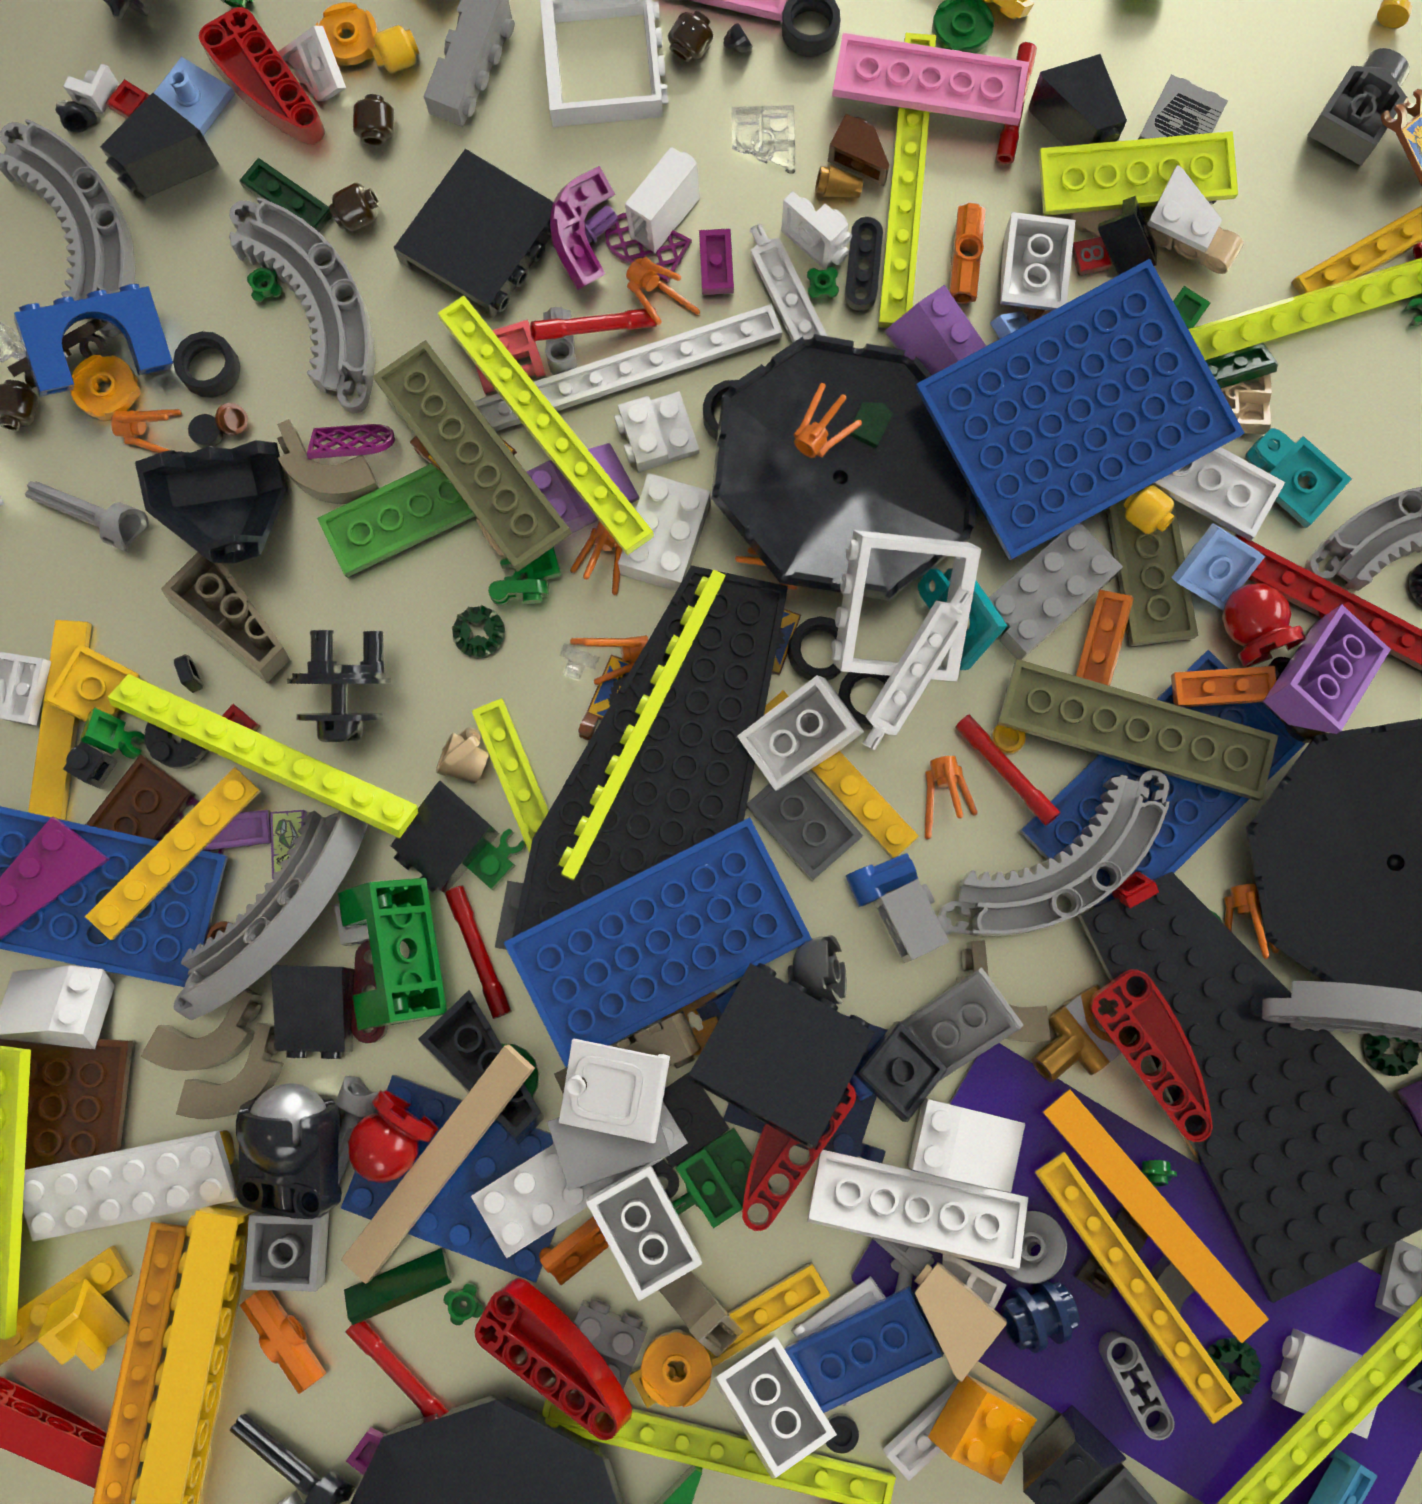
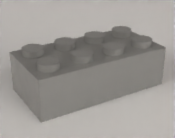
M1081 523L1062 532L989 597L1009 627L999 641L1016 659L1022 660L1109 583L1123 566Z

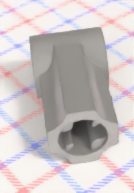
M553 307L543 313L544 320L572 318L571 311L562 307ZM573 335L546 340L545 353L550 372L553 375L577 367ZM559 355L567 356L565 359L562 360L555 359Z

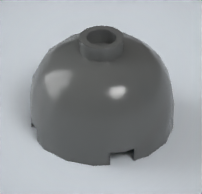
M833 935L821 936L807 941L798 947L793 957V964L788 966V979L804 986L808 990L806 994L816 1000L822 997L834 1004H842L843 1001L840 998L846 997L847 978L845 963H839L835 953L842 952L837 939Z

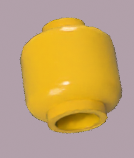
M395 25L376 33L374 36L376 46L371 48V52L378 67L384 65L389 73L395 74L415 65L416 55L420 53L410 29L405 30L402 26Z
M1149 485L1129 496L1123 505L1126 508L1125 518L1145 534H1151L1157 529L1163 532L1175 518L1171 514L1174 508L1173 499L1154 485Z

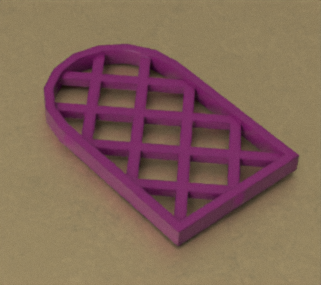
M626 213L618 215L617 222L605 232L606 245L610 252L618 259L630 265L634 262V259L641 257L643 259L645 256L654 254L651 250L644 251L642 244L635 239L627 242L624 241L622 233L629 231V227L620 228L618 221L627 218ZM615 225L616 230L610 231L611 228ZM672 230L668 236L670 245L662 246L656 251L659 263L655 264L664 268L666 265L673 264L670 270L675 272L692 243V239ZM618 234L621 243L611 245L609 236ZM672 236L682 241L673 243ZM638 244L640 253L629 256L626 247ZM684 246L678 256L675 248ZM623 248L625 256L616 251V249ZM671 249L674 258L663 261L660 252ZM657 274L660 280L666 283L671 279L662 274Z
M382 424L313 428L307 450V458L317 459L379 453L393 445L395 442L394 432L389 426ZM360 432L365 433V435L361 437L355 436ZM379 432H384V433H386V434H384V435L381 436V435H379V434H377V433H379ZM337 434H342V435H343V436H341V437H339V438H337V439L333 437V436H335V435H337ZM370 437L376 438L370 442L366 441ZM348 438L353 440L347 444L342 442ZM325 440L331 441L325 445L320 444ZM358 443L363 444L362 446H360V447H358V448L353 447L354 445H356V444H358ZM336 444L341 446L335 450L330 448Z

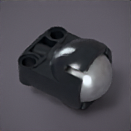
M287 1083L274 1086L265 1091L259 1098L249 1100L240 1106L236 1118V1137L239 1144V1181L236 1184L235 1193L238 1202L243 1207L277 1216L314 1219L339 1204L342 1197L341 1187L338 1184L340 1111L332 1098L319 1095L304 1085Z

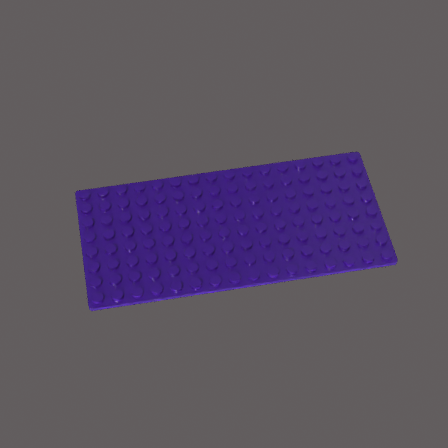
M1000 1043L974 1059L949 1103L962 1108L1025 1123L1011 1193L1028 1197L1027 1211L1045 1213L1061 1226L1067 1242L1066 1258L1060 1270L1049 1281L1051 1283L1060 1282L1069 1290L1079 1313V1326L1072 1331L1071 1339L1065 1343L1057 1344L1050 1337H1047L1048 1345L1046 1350L1038 1353H1033L1028 1348L1020 1350L1012 1343L1004 1327L978 1362L1061 1414L1073 1405L1118 1450L1204 1504H1217L1305 1415L1282 1405L1272 1398V1379L1276 1371L1281 1369L1284 1359L1282 1354L1285 1339L1289 1335L1291 1336L1293 1328L1363 1356L1399 1319V1317L1375 1307L1381 1275L1358 1261L1274 1303L1268 1301L1201 1165L1058 1078L1053 1083L1047 1081L1038 1073L1033 1063ZM1068 1089L1075 1094L1141 1172L1143 1161L1164 1160L1171 1163V1171L1177 1172V1177H1172V1180L1168 1181L1167 1186L1155 1188L1269 1319L1244 1341L1256 1351V1355L1262 1365L1259 1375L1261 1382L1256 1383L1252 1389V1394H1245L1239 1397L1243 1402L1241 1405L1214 1424L1206 1417L1180 1378L1173 1373L1164 1355L1159 1357L1149 1349L1140 1321L1116 1287L1112 1289L1105 1300L1074 1276L1090 1253V1250L1035 1174V1171L1060 1153L1065 1152L1112 1219L1122 1205L1042 1113ZM1150 1237L1147 1238L1137 1254L1150 1272L1164 1256ZM871 1239L851 1274L852 1281L858 1285L871 1276L885 1297L894 1294L899 1273L891 1268L890 1263L895 1258L875 1240ZM1040 1245L1032 1247V1256H1037L1040 1253ZM927 1250L933 1255L934 1263L930 1265L932 1268L937 1262L943 1265L942 1253ZM964 1259L1007 1285L994 1309L1000 1315L1001 1306L1006 1300H1009L1010 1291L1022 1287L1030 1295L1033 1294V1284L1017 1281L1002 1267ZM913 1274L911 1290L915 1295L919 1284L914 1281L916 1276ZM1196 1291L1187 1297L1179 1314L1206 1351L1219 1339L1235 1338ZM1107 1332H1120L1137 1345L1174 1418V1430L1168 1438L1164 1440L1151 1439L1135 1424L1099 1353L1100 1339ZM1118 1343L1113 1347V1359H1120L1124 1356L1126 1352L1125 1343ZM1235 1359L1233 1363L1220 1362L1229 1371L1228 1378H1231L1234 1373L1244 1375L1245 1372L1237 1365L1238 1359ZM1417 1366L1377 1405L1368 1438L1350 1432L1280 1504H1308L1331 1464L1333 1458L1330 1456L1334 1454L1336 1449H1339L1377 1475L1362 1504H1395L1422 1451V1394L1407 1388V1380L1417 1374ZM1125 1371L1130 1375L1134 1383L1132 1390L1142 1399L1146 1398L1138 1387L1140 1380L1131 1371ZM1153 1411L1147 1416V1427L1155 1426L1159 1422V1411Z

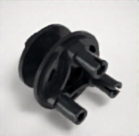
M311 630V661L307 662L308 673H292V678H287V684H331V713L296 714V720L316 721L317 737L322 742L360 740L363 735V721L383 720V713H348V684L391 683V678H386V673H384L383 631H363V661H360V665H337V661H333L334 630Z

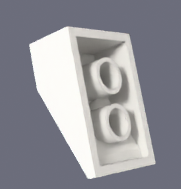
M1016 212L1011 213L1005 230L1000 304L1053 311L1067 303L1076 220Z
M816 675L737 737L771 786L777 791L840 751L863 734L864 730L828 680Z
M60 966L12 972L0 1007V1039L95 1049L115 985L104 969Z
M926 1098L921 1104L908 1167L915 1171L1011 1193L1025 1123Z

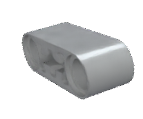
M1107 1332L1100 1339L1099 1353L1135 1424L1151 1439L1164 1440L1168 1438L1174 1430V1418L1137 1345L1120 1332ZM1118 1343H1125L1126 1352L1124 1356L1120 1359H1113V1347ZM1125 1371H1131L1140 1380L1138 1387L1146 1398L1142 1399L1132 1390L1134 1383L1130 1375ZM1153 1411H1159V1422L1155 1426L1147 1427V1416Z

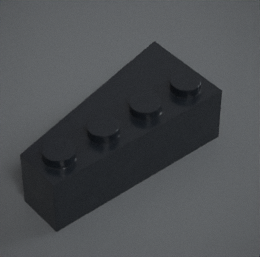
M470 990L418 1038L428 1053L468 1093L503 1048ZM523 1083L495 1121L520 1144L544 1118Z

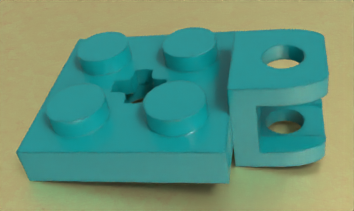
M1271 428L1264 436L1259 438L1245 454L1249 463L1285 482L1275 501L1305 528L1309 527L1352 480L1350 476L1304 436L1295 443L1285 433L1276 428ZM1307 476L1310 479L1308 485L1311 488L1300 487L1297 480L1298 477L1303 478Z
M948 568L944 574L939 569H929L917 585L919 594L929 609L932 608L936 600L947 602L950 586L949 580H951L953 568ZM931 580L935 582V590L933 592L929 588ZM977 580L974 586L969 614L970 626L966 630L960 670H969L1007 627V624Z

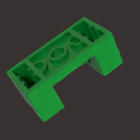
M426 878L367 882L338 892L342 926L367 924L377 989L353 995L358 1030L415 1022L443 1015L447 1008ZM402 941L409 948L408 958H405L400 952Z

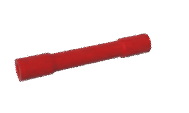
M1023 42L1019 45L1016 60L1029 62L1021 117L1029 78L1033 71L1037 52L1036 45L1030 42ZM1021 117L1018 126L1004 124L996 154V160L999 163L1011 164L1014 162L1019 140Z
M644 308L627 310L623 313L531 321L530 332L533 341H542L603 331L656 327L657 324Z
M970 714L958 722L955 726L958 732L974 749L978 750L1045 826L1060 815L1061 812L1040 790L1033 786L990 739L989 734Z
M461 885L446 891V899L463 935L492 1018L496 1019L512 1012L503 986L498 981L477 927L474 912L464 886Z
M365 1320L351 1325L345 1331L354 1343L366 1355L370 1356L419 1408L423 1417L438 1414L439 1417L449 1412L443 1403L433 1396L383 1343L382 1338Z

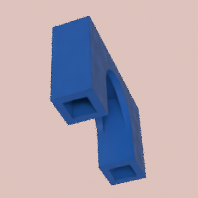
M129 284L120 287V292L107 294L106 290H99L88 293L86 299L74 301L73 297H63L54 300V305L40 307L39 303L23 305L19 307V312H14V321L39 397L73 390L74 382L63 352L62 339L69 327L84 319L107 321L122 332L129 345L138 376L171 368L173 361L149 286L140 288L139 284Z

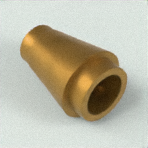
M830 164L828 167L821 166L817 175L815 192L822 193V197L859 198L863 187V178H859Z

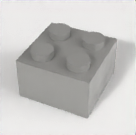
M918 879L880 897L874 902L904 963L949 943L946 935L950 934V929L942 915L936 916L931 906L935 902L928 886L926 884L921 885Z
M258 1211L249 1215L244 1290L316 1292L325 1284L329 1212L323 1213L314 1219H297Z

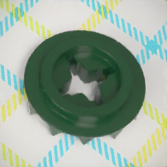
M483 605L478 607L468 606L464 612L457 614V619L452 626L453 641L458 649L468 656H488L494 653L504 640V623L495 610ZM482 623H485L483 630L489 638L486 639L484 636L477 635L471 639L473 632L468 624L480 626Z
M1367 1033L1364 1042V1051L1368 1062L1375 1070L1384 1075L1399 1076L1409 1074L1408 1072L1418 1065L1417 1060L1422 1049L1418 1043H1414L1412 1040H1400L1399 1037L1389 1039L1386 1038V1035L1372 1036L1371 1033ZM1389 1040L1394 1043H1404L1397 1050L1398 1058L1395 1054H1382L1390 1047Z
M1232 1337L1222 1338L1214 1342L1206 1351L1238 1397L1252 1394V1389L1256 1383L1261 1382L1259 1375L1262 1365L1259 1362L1256 1351L1246 1342L1240 1343L1236 1338ZM1235 1359H1238L1237 1365L1245 1372L1244 1375L1234 1373L1231 1378H1228L1229 1371L1220 1362L1233 1363Z

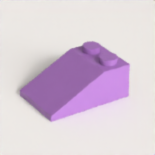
M607 443L588 449L628 501L633 503L639 500L640 497L611 444ZM552 460L527 471L531 479L570 528L571 533L598 520Z

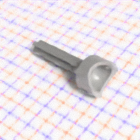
M30 481L27 484L28 490L25 493L27 498L99 527L101 540L127 552L131 542L148 528V516L145 512L121 502L114 503L106 510L37 481Z
M345 1076L335 1102L338 1107L346 1112L338 1135V1184H340L349 1161L347 1142L353 1128L365 1116L377 1112L372 1101L379 1092L370 1091L362 1080L355 1076Z

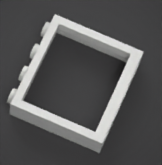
M540 0L552 127L663 117L662 104H668L667 84L660 83V76H665L664 56H658L657 48H663L661 28H655L654 20H660L658 1ZM644 15L652 95L563 103L556 23Z
M854 530L849 548H846V559L849 560L847 573L842 575L840 584L841 593L843 594L842 607L837 608L835 615V624L838 627L837 639L832 641L830 647L833 650L831 659L833 664L840 671L889 676L892 675L898 662L853 658L871 548L955 556L947 603L951 601L959 586L971 592L972 594H970L961 609L969 619L981 553L979 547L968 542ZM968 620L931 679L957 682Z

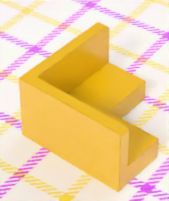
M84 1278L50 1305L37 1340L61 1365L76 1355L93 1372L104 1363L108 1348L128 1333L129 1323Z

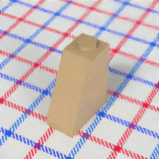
M937 1262L933 1268L927 1264L914 1280L919 1284L915 1295L955 1377L962 1382L1006 1326L1007 1321L942 1264Z

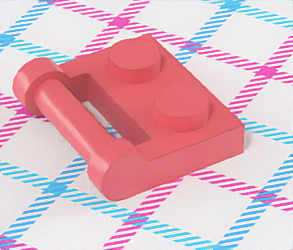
M528 319L492 330L515 360L530 356L532 363L521 366L529 377L535 375L536 378L546 376L536 343L531 337ZM476 366L484 393L494 392V387Z

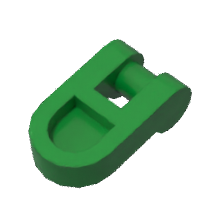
M539 579L497 580L490 584L488 592L491 600L497 606L506 605L510 599H523V603L538 604L543 602L544 597L549 596V582Z

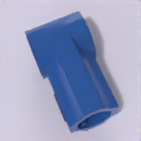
M908 853L876 866L872 864L845 876L858 907L874 902L886 895V893L918 879L915 866Z

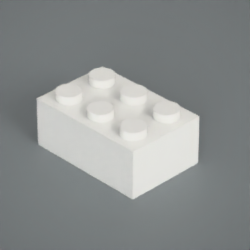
M648 473L636 511L652 529L654 537L628 556L622 550L618 563L620 575L677 591L691 567L711 504V491Z
M650 1163L641 1166L587 1197L586 1203L638 1301L703 1264L697 1249Z
M777 1337L765 1343L713 1380L771 1478L778 1477L837 1435Z

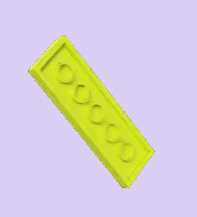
M1233 131L1040 148L1038 153L1043 216L1122 209L1123 200L1136 196L1140 207L1156 206L1177 165L1182 167L1207 201L1235 199L1238 195Z

